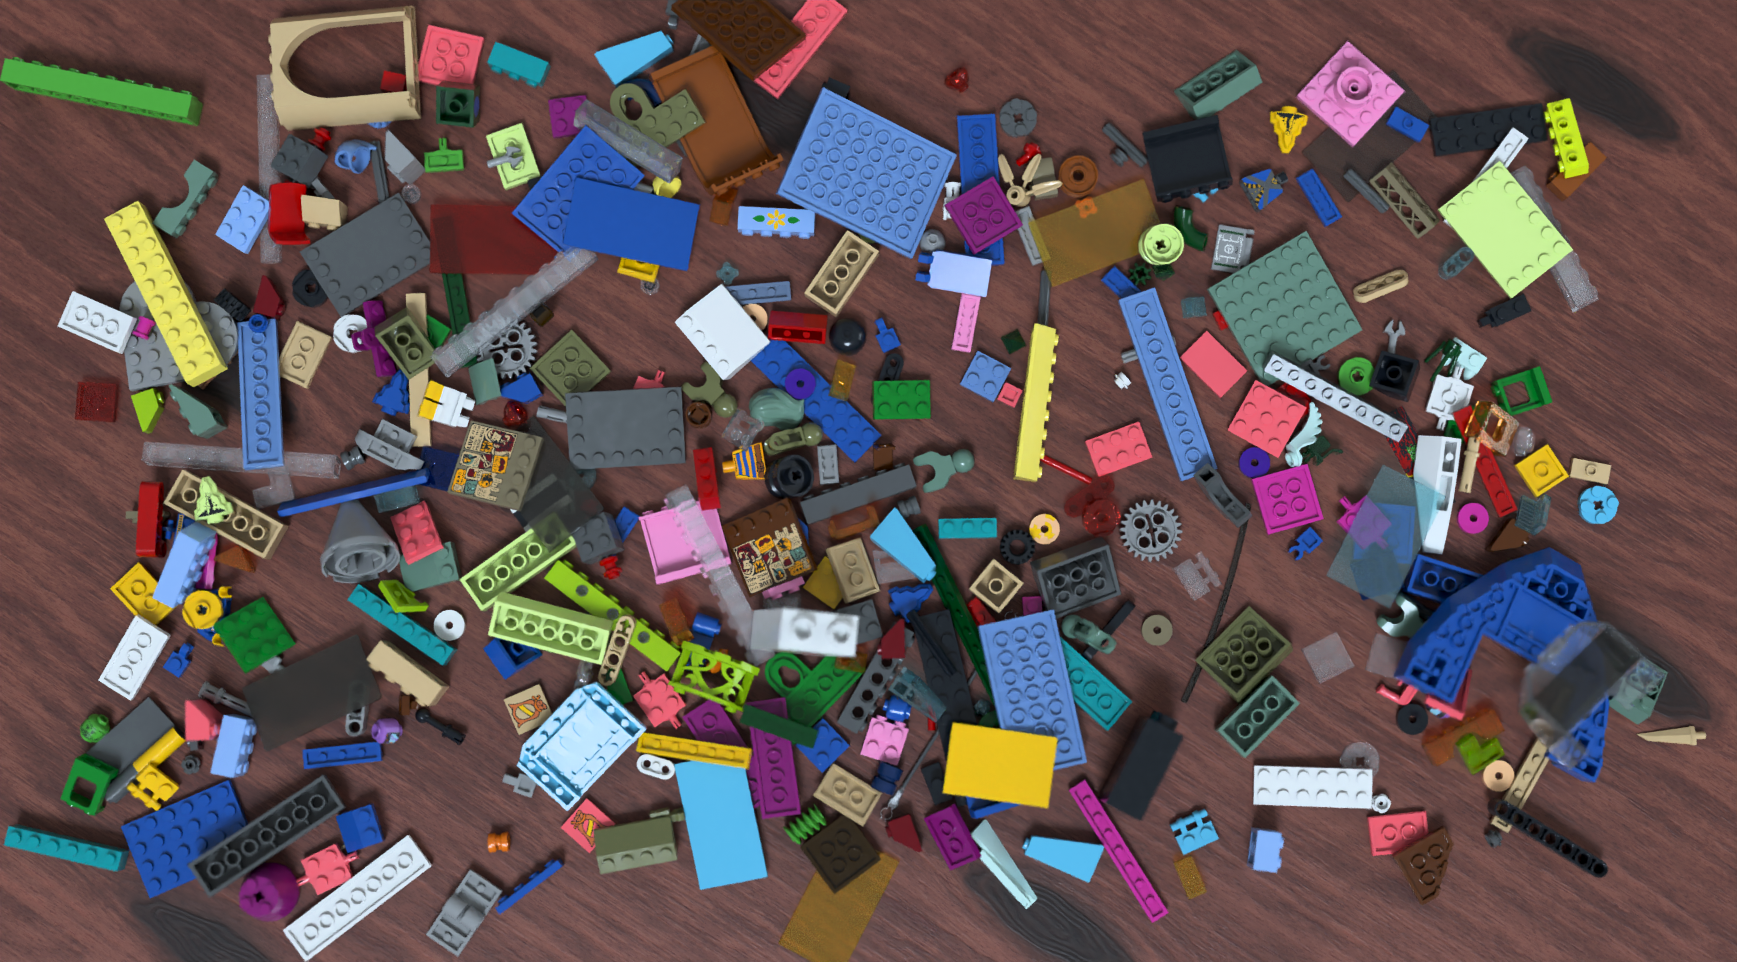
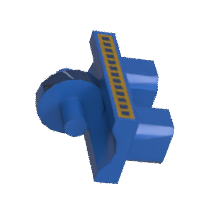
M178 513L175 528H173L174 520H168L167 527H162V530L166 531L165 539H171L172 532H175L174 545L178 532L182 528H186L194 523L195 520Z

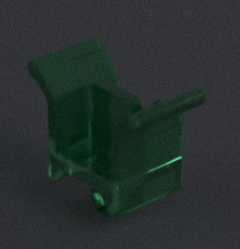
M1321 435L1313 444L1302 447L1301 449H1306L1307 451L1301 455L1304 458L1310 454L1303 461L1307 463L1313 458L1312 464L1318 466L1329 454L1339 455L1343 453V450L1331 449L1321 456L1331 446L1326 438Z

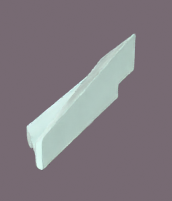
M986 819L983 820L970 832L972 838L981 847L979 850L981 854L980 859L1027 909L1037 900V896Z

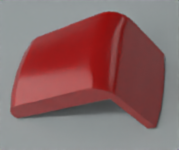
M282 182L270 185L268 233L275 244H310V239L304 233L305 222L302 219L301 195H306L305 184Z

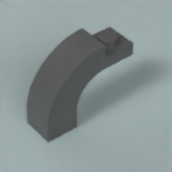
M1209 463L1193 475L1210 502L1237 528L1252 517L1251 512L1229 491L1221 475Z

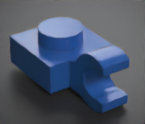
M882 318L876 320L875 324L880 334L875 337L883 354L901 346L894 329L887 330Z
M184 643L179 652H172L163 668L178 678L182 677L192 662L187 657L194 649V646L190 643Z

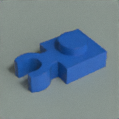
M1308 527L1295 539L1298 545L1290 547L1287 552L1291 553L1293 550H1297L1298 556L1294 558L1296 561L1302 558L1304 551L1310 554L1323 540L1311 527Z

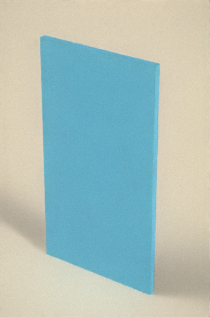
M697 761L674 764L700 890L768 877L746 769Z

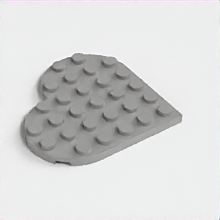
M134 281L125 291L119 311L137 318L132 332L137 328L140 321L138 319L139 316L155 322ZM185 283L226 366H228L227 364L236 355L238 350V329L235 320L223 308L214 303L196 302L193 291ZM157 324L152 326L148 335L149 340L142 339L131 333L124 349L130 391L133 392L185 381Z

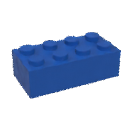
M1415 554L1412 556L1404 582L1405 587L1402 588V591L1442 604L1447 597L1483 575Z

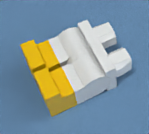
M430 380L423 396L425 399L421 402L417 416L451 427L466 428L469 417L460 415L462 408L472 411L475 400L467 397L466 393Z

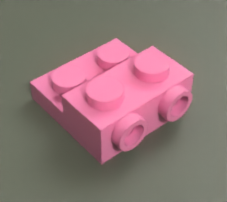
M876 715V718H871L860 754L897 766L909 728H905V723L895 721L893 724L887 722L888 718Z

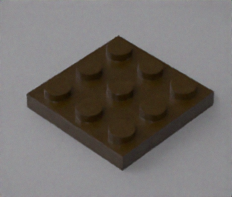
M845 815L840 816L800 846L834 894L881 860L856 823Z

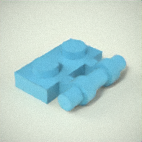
M1205 809L1195 810L1191 812V815L1183 819L1180 817L1176 819V822L1170 824L1172 831L1177 829L1181 831V834L1175 836V839L1183 855L1219 839L1211 821L1202 822L1201 818L1208 816ZM1196 822L1197 826L1187 831L1186 825Z

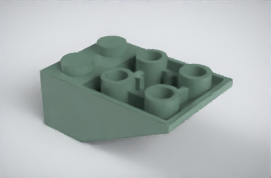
M172 384L169 385L171 389L170 395L175 402L178 401L181 407L179 411L184 418L188 419L190 423L188 427L193 435L209 439L228 428L218 410L185 389Z
M1635 651L1609 692V706L1638 725L1651 716L1668 672Z

